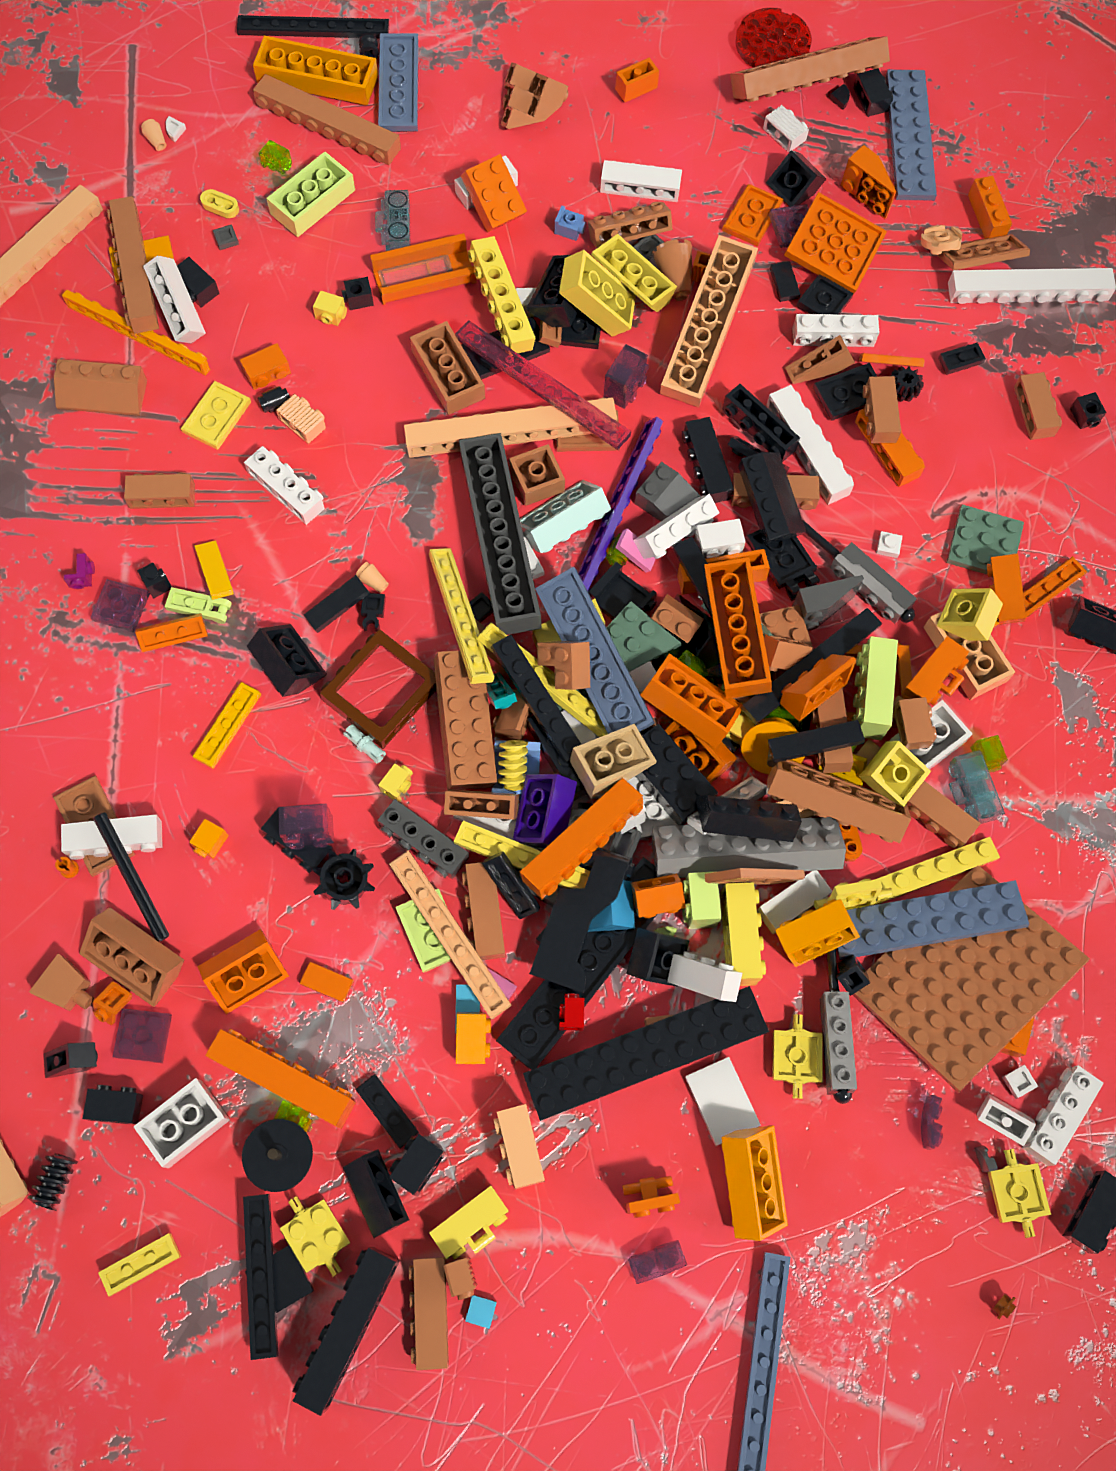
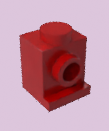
M565 994L564 1004H560L559 1019H564V1022L559 1023V1030L583 1031L584 998H579V994Z

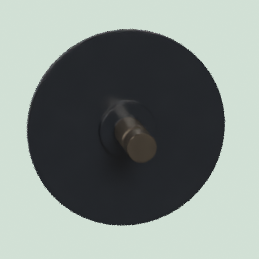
M273 1119L257 1126L246 1139L242 1151V1164L248 1179L258 1188L269 1192H282L295 1187L307 1175L313 1159V1148L308 1134L298 1124L285 1119Z

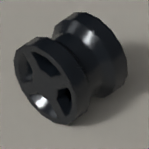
M373 35L362 36L359 39L360 55L377 59L379 52L376 37Z

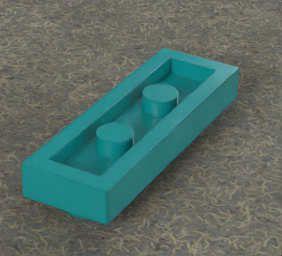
M495 673L493 682L486 683L487 696L495 709H505L510 707L512 703L517 702L516 695L501 673Z

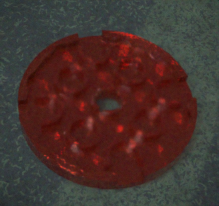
M762 8L751 12L743 18L737 29L735 43L741 58L746 64L754 68L809 53L812 37L809 27L798 15L784 13L781 8Z

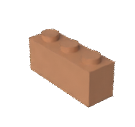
M1045 372L1020 375L1014 388L1030 440L1054 437L1062 425V420L1057 413L1055 398H1052L1050 382L1046 379Z
M895 376L869 377L867 384L863 386L862 392L863 398H866L867 403L865 404V416L869 420L867 423V435H870L871 443H896L901 434Z
M183 472L177 474L156 473L155 475L134 474L125 476L124 499L130 509L194 507L195 483L191 474Z
M450 789L445 791L444 814L514 820L518 815L519 794Z

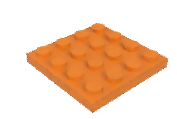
M818 192L784 256L855 294L887 231Z

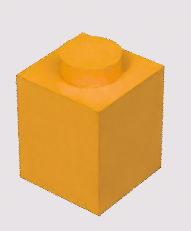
M204 819L189 843L194 847L193 852L202 858L209 856L214 859L229 835L224 829Z

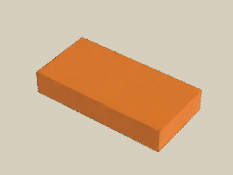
M309 962L300 985L344 1003L354 980Z

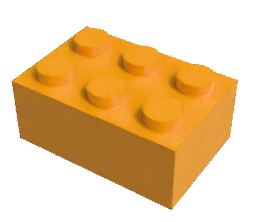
M841 899L829 900L823 904L822 908L815 911L808 910L800 918L794 921H785L780 924L779 928L775 929L787 956L795 967L860 937Z

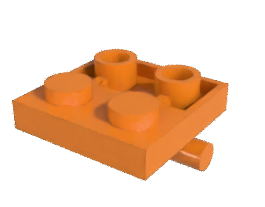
M667 1176L657 1179L649 1177L639 1179L637 1183L622 1185L624 1196L640 1192L642 1196L640 1201L625 1204L627 1214L633 1213L634 1218L650 1215V1209L657 1208L658 1213L675 1210L674 1204L680 1203L678 1193L658 1197L657 1189L673 1186L672 1177Z

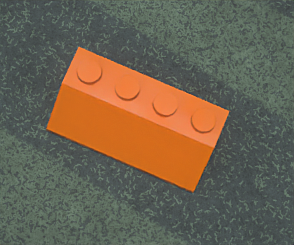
M670 653L640 695L715 749L729 733L742 711L741 703L734 698L726 699L724 691Z

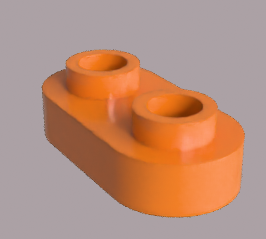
M839 824L846 846L845 861H855L862 854L863 850L858 829L849 824V829L845 830ZM852 845L855 851H849L847 846Z

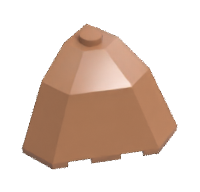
M511 62L504 88L508 89L507 95L503 97L502 109L505 110V113L502 117L501 125L512 129L545 121L566 101L569 86Z

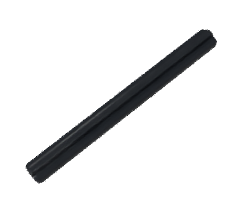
M103 812L94 816L93 820L155 939L160 942L168 938L169 933L107 814Z

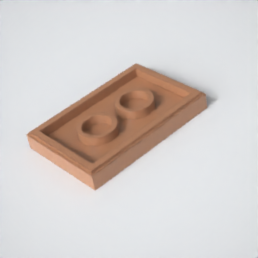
M616 410L617 431L564 438L558 437L557 452L619 451L618 410Z

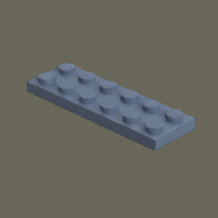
M418 33L380 34L378 126L389 131H418Z

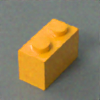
M457 1012L456 1064H485V1058H490V1043H486V1033H491V1019L486 1018V1012Z

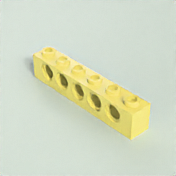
M495 236L471 241L468 258L470 263L474 264L475 276L481 282L482 294L487 297L489 312L493 313L495 318V327L497 331L500 330L503 347L507 348L509 355L533 350L535 336Z

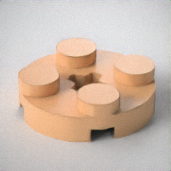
M945 225L931 226L924 230V234H921V245L926 249H930V253L934 255L941 254L942 251L959 250L961 247L962 231L951 226V230L945 229Z

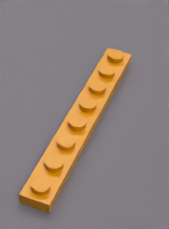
M66 289L62 297L68 308L205 376L210 371L207 358L200 352L195 353L185 345L177 344L165 335L160 336L154 333L153 330L134 334L132 326H128L126 319L116 311L108 310L96 301L91 302L78 292L73 293Z

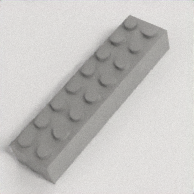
M831 817L801 818L802 823L793 842L714 833L703 835L689 824L652 826V851L657 877L678 874L679 878H686L688 873L719 872L737 868L804 871L843 869L846 846L839 823Z

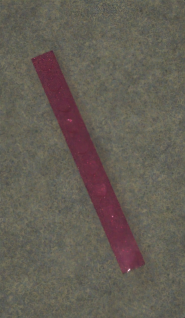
M468 320L455 333L458 341L618 450L631 436L629 429Z

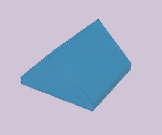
M623 880L617 899L591 921L588 932L635 929L632 885L630 881Z

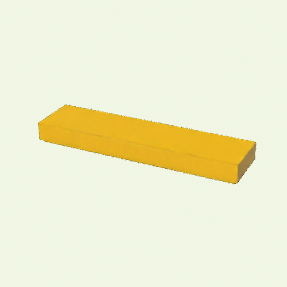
M241 682L192 757L214 769L260 698L261 693Z

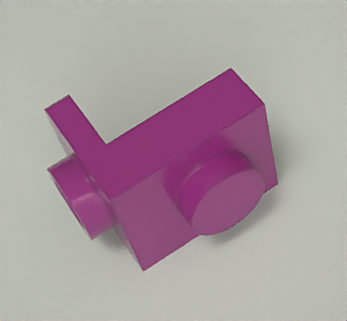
M86 553L77 554V573L64 575V581L70 588L83 589L84 587L92 586V574L95 573V566Z

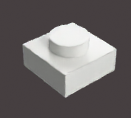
M881 531L876 554L898 558L902 535Z
M1025 1065L1002 1077L1015 1099L1038 1087Z

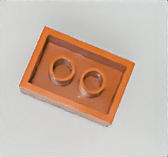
M501 154L465 170L461 175L487 233L523 216L527 212Z

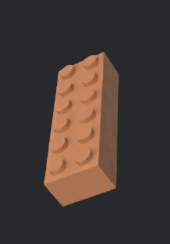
M460 651L437 652L434 658L447 790L492 788L497 783L486 683H470Z
M793 760L777 762L776 766L772 767L767 778V791L773 799L789 801L792 805H797L802 810L805 808L813 810L816 815L823 818L829 816L844 826L853 825L858 827L859 831L865 834L874 833L889 843L893 841L900 843L911 821L907 803L902 807L875 791L833 775L822 773V771Z

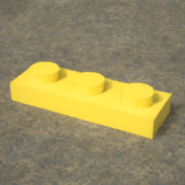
M168 1233L98 1273L109 1297L182 1256L172 1234Z

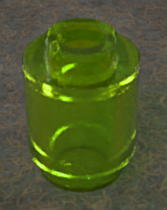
M622 533L613 538L606 558L611 565L617 562L624 566L627 563L628 557L615 548Z

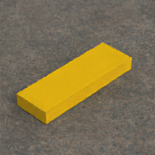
M216 540L196 545L195 550L212 600L233 595V589Z

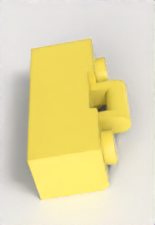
M490 1186L429 1234L446 1259L452 1256L455 1260L466 1251L464 1246L467 1243L476 1254L496 1239L489 1226L493 1224L496 1228L508 1219L505 1214L509 1210L493 1187ZM483 1228L486 1233L474 1242L471 1236Z

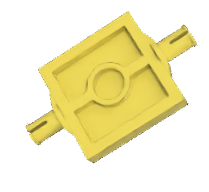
M863 879L858 883L852 884L844 882L836 885L831 896L827 899L814 900V907L817 910L822 908L823 904L829 900L841 899L846 910L872 906L877 901H880V899L893 898L894 894L892 888L882 889L883 886L880 879Z
M793 1014V1029L773 1031L772 1080L787 1081L793 1084V1099H803L802 1084L823 1082L822 1033L804 1030L803 1015Z
M1014 1149L1004 1150L1007 1166L1000 1170L988 1172L999 1222H1021L1024 1237H1034L1036 1235L1032 1220L1040 1216L1051 1215L1038 1163L1030 1165L1017 1164Z
M298 1196L294 1197L288 1203L296 1215L290 1222L280 1228L281 1233L305 1273H308L317 1266L326 1264L332 1277L336 1276L342 1269H340L334 1257L341 1249L349 1245L350 1241L324 1199L314 1206L304 1209Z

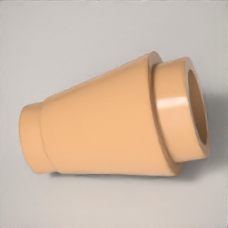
M148 119L143 122L141 126L142 134L157 151L164 150L167 145L160 124L154 119Z
M365 562L356 573L361 582L380 593L389 585L377 568L368 562Z

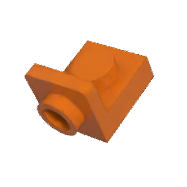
M112 981L93 1001L94 1016L101 1022L113 1025L116 1015L132 999V993Z

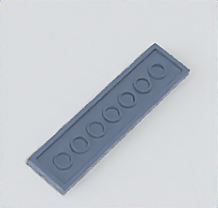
M887 69L886 84L893 93V101L889 109L896 200L935 201L937 192L925 70Z
M572 567L535 588L561 641L589 642L590 688L585 689L607 733H612L632 724H635L640 732L655 724L576 568Z
M1014 880L847 910L860 937L838 947L837 951L839 959L843 960L851 955L860 957L1027 928L1029 921L1017 882Z

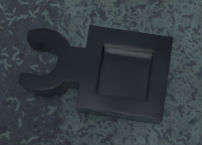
M369 593L362 599L361 615L366 617L362 622L364 631H367V626L370 623L375 624L376 632L380 629L377 617L384 618L385 594Z

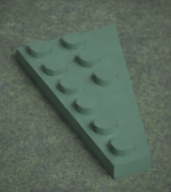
M632 602L606 627L629 672L655 658H660L671 649L681 646L680 641ZM585 688L576 689L584 697L589 696ZM556 703L559 710L563 712L565 709Z

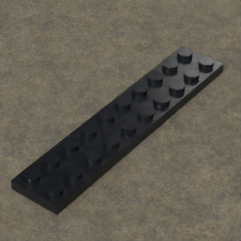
M643 857L635 866L632 877H627L625 881L632 883L657 878L655 865ZM634 899L635 929L592 931L587 933L577 961L585 970V992L581 993L544 980L497 1038L496 1042L530 1070L536 1069L567 1031L559 1030V1023L564 1022V1019H559L560 1004H564L565 994H579V998H584L585 1008L633 947L637 929H647L656 918V916L652 918H639L635 910Z
M748 986L738 991L736 1002L714 999L523 1073L539 1120L543 1121L766 1034L769 1030L752 989Z

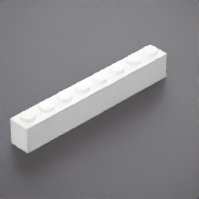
M1113 268L954 270L948 281L950 303L983 304L988 302L1043 303L1054 301L1103 302L1109 301L1116 290Z

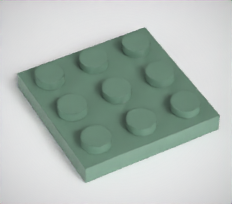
M962 504L959 509L946 563L987 574L986 564H990L991 557L1017 554L1024 522Z

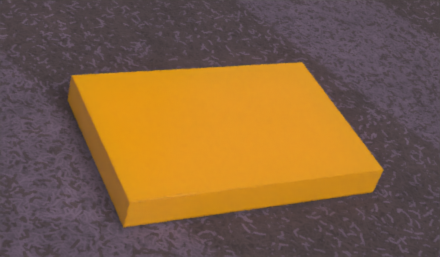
M169 235L143 240L147 263L157 255L174 259ZM113 246L109 247L115 281L119 285L123 280H120L117 268L120 265H117L114 255L118 251H115Z

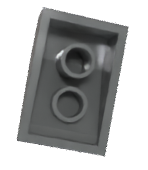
M661 462L637 490L635 505L659 521H663L695 498L701 496L678 472Z
M860 575L799 589L792 606L799 605L807 630L810 631L818 628L852 600L861 586L864 577Z

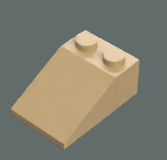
M632 724L574 747L570 762L589 797L592 799L605 794L622 778L628 781L656 764V759L636 725Z

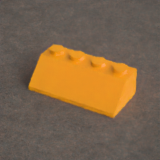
M769 1125L735 1130L722 1136V1151L724 1153L725 1174L728 1183L735 1238L761 1241L788 1226L775 1128Z

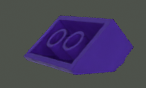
M558 774L526 775L512 840L524 845L544 849L568 828L577 782Z

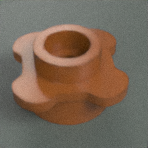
M1004 1294L995 1305L993 1310L998 1314L997 1318L999 1320L1002 1316L1008 1318L1015 1310L1016 1306L1013 1302L1016 1297L1011 1299L1007 1294Z

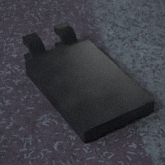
M760 529L746 536V541L753 551L765 549L770 567L768 574L778 589L785 587L791 601L795 600L799 589H801L798 583L805 581L806 587H811L820 582L819 578L814 574L817 566L797 537L765 546Z

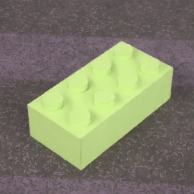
M323 152L266 198L270 214L295 236L299 237L355 191L353 174L328 153Z
M870 636L868 642L863 644L862 651L858 652L856 665L860 666L859 673L855 677V686L858 687V693L854 695L853 699L856 715H853L852 721H859L864 738L882 740L892 726L898 640Z

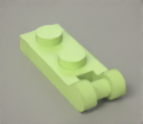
M171 587L165 608L167 611L190 616L202 613L204 619L225 624L227 620L226 612L230 610L232 603L227 599L218 598L212 600L209 595ZM213 606L219 607L217 612L212 611Z

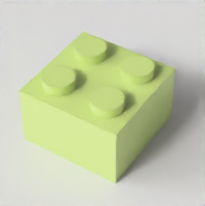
M713 872L688 873L686 880H683L685 909H682L683 923H687L688 929L716 928L721 920L718 884L705 882V874Z

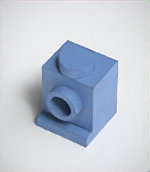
M561 206L555 219L554 234L577 241L579 235L584 233L586 227L584 215L566 210L565 206Z

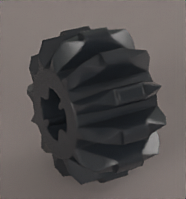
M901 366L898 370L894 369L891 373V376H895L897 397L900 398L901 402L905 398L910 402L913 397L917 398L924 382H922L923 375H917L918 369L913 371L910 366L907 369Z

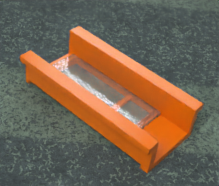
M464 233L370 255L373 273L383 305H386V302L470 282L472 284L477 283L474 272L475 267L471 265L468 258Z

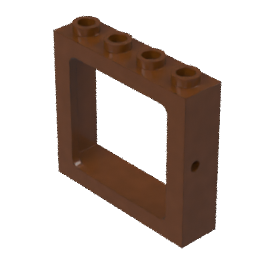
M379 629L376 634L373 633L367 638L366 644L361 650L358 649L353 653L351 660L346 666L343 665L338 669L336 677L331 682L328 681L323 685L320 695L324 703L349 723L353 724L364 735L370 736L374 743L384 749L437 690L436 677L433 670ZM379 646H383L424 679V683L383 727L376 725L337 693Z

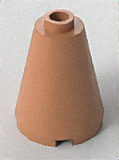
M678 239L659 244L656 247L657 251H652L654 261L659 271L677 286L672 298L677 301L685 300L691 294L692 244L689 240L685 239L684 243H678Z

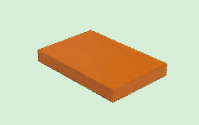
M748 184L723 225L722 231L758 247L783 204L784 199Z

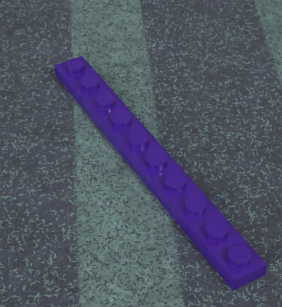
M658 417L645 422L610 500L611 510L605 513V516L602 518L578 574L588 592L591 590L589 587L599 573L598 567L607 555L606 549L615 537L614 531L622 521L623 516L621 515L630 503L629 497L638 485V477L646 467V459L653 451L654 441L661 433L660 428L663 421Z

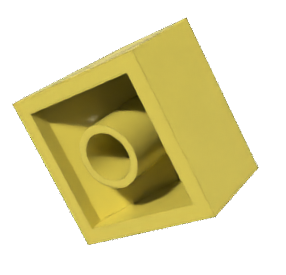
M991 588L952 589L937 626L968 641H988L1003 603Z
M887 741L859 777L875 792L904 807L931 771L900 741Z

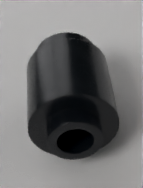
M277 386L261 393L262 396L258 397L264 413L269 411L272 413L288 400L290 396L286 388L282 389L281 386Z

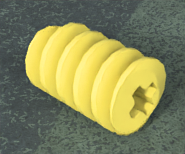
M509 740L499 744L500 748L505 749V751L499 752V756L504 757L505 760L499 761L498 765L504 766L505 769L498 770V774L504 775L503 778L498 779V783L504 784V788L507 790H523L526 777L525 772L527 771L525 764L528 759L525 756L528 753V748L525 747L528 745L526 741Z

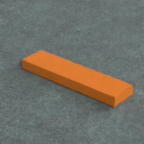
M1073 556L1023 592L1026 618L1087 573Z

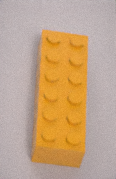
M265 35L253 63L257 83L267 74L306 93L368 105L378 77L376 58Z

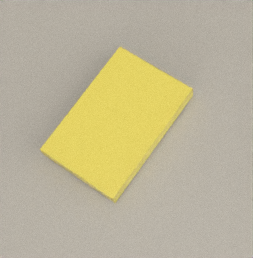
M214 381L181 427V431L218 450L250 405L251 399Z

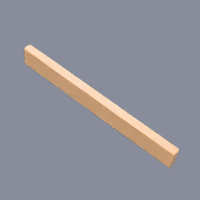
M408 850L389 863L490 1019H494L512 1006L411 852Z

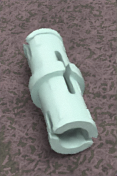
M353 724L346 728L347 732H344L343 735L357 746L358 751L367 754L376 764L383 760L386 752L372 742L373 739L370 736H365Z

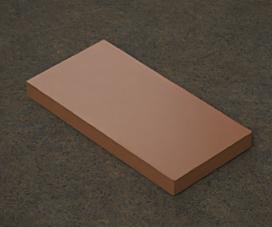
M1013 234L961 243L959 250L942 251L937 256L954 271L1026 257L1030 255V249Z
M96 775L53 797L66 824L94 821L93 817L103 812L107 814L109 819H118ZM134 851L128 854L129 858L136 855ZM108 853L106 857L86 855L83 858L92 877L117 865L111 853Z
M737 868L705 874V882L712 884L754 882V884L771 885L804 880L805 878L804 870Z

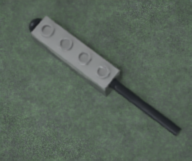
M803 520L806 534L834 559L830 568L837 577L846 579L863 575L864 580L857 592L865 598L869 605L875 606L885 619L892 621L894 624L899 619L904 623H909L914 619L915 611L912 606L917 600L914 595L854 543L851 542L840 552Z
M836 949L827 952L830 992H824L820 998L827 1095H833L836 1102L846 1104L851 1100L852 1093L857 1090L849 992L839 991L838 979L836 977L838 975Z

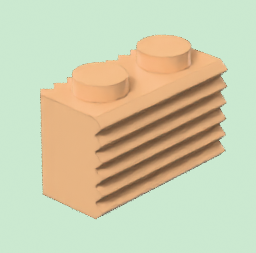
M293 394L276 409L278 419L308 444L326 428L324 415L317 409L314 411L305 398H299L296 394Z

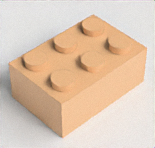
M526 1104L498 1111V1118L493 1120L497 1136L502 1135L504 1143L499 1145L503 1160L508 1159L510 1168L506 1169L509 1186L514 1184L516 1190L544 1182L545 1179Z

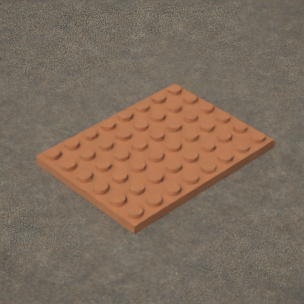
M977 865L949 892L992 885L999 882ZM1024 903L1029 921L1027 928L885 952L866 971L870 984L853 994L958 1093L1090 960L1088 956Z

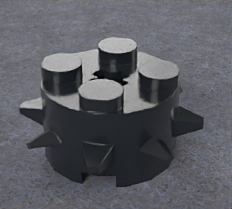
M352 849L349 854L342 853L339 855L332 850L328 851L329 859L323 867H313L312 870L320 876V885L313 891L314 894L325 895L331 901L332 910H335L339 904H351L356 909L359 908V899L364 892L375 890V887L367 882L368 873L374 868L373 863L362 864V861L356 857V849ZM344 875L348 876L349 882L340 883L338 878H343Z

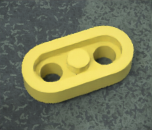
M213 189L204 191L200 196L203 208L225 218H233L239 213L238 202L231 196Z

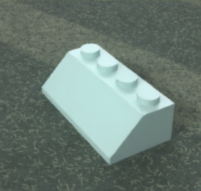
M582 480L520 518L523 536L526 537L531 548L539 553H546L552 550L553 546L557 543L568 540L571 534L587 528L588 524L592 521L603 518L605 513L611 510V507L602 487Z

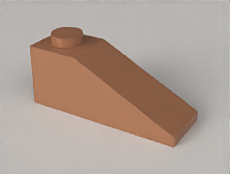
M841 335L786 366L785 369L792 383L797 384L836 374L855 363Z

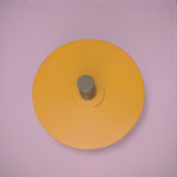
M778 717L763 719L745 733L741 744L743 757L755 770L769 774L772 767L776 766V763L773 762L768 739L799 732L785 719ZM804 757L795 758L791 760L798 763H802Z

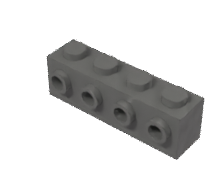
M396 799L392 801L377 820L381 827L379 830L389 838L394 836L399 840L398 844L406 851L413 850L417 853V859L426 865L428 862L436 867L434 871L443 878L448 876L453 879L469 859V854L466 850L454 844V841Z

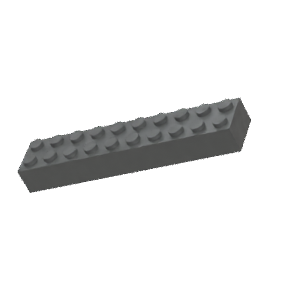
M501 433L459 440L495 625L506 635L542 629L540 609Z

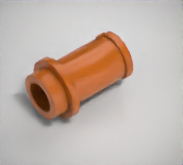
M60 857L62 861L56 860L55 867L63 877L73 878L78 874L79 865L75 861L67 857Z

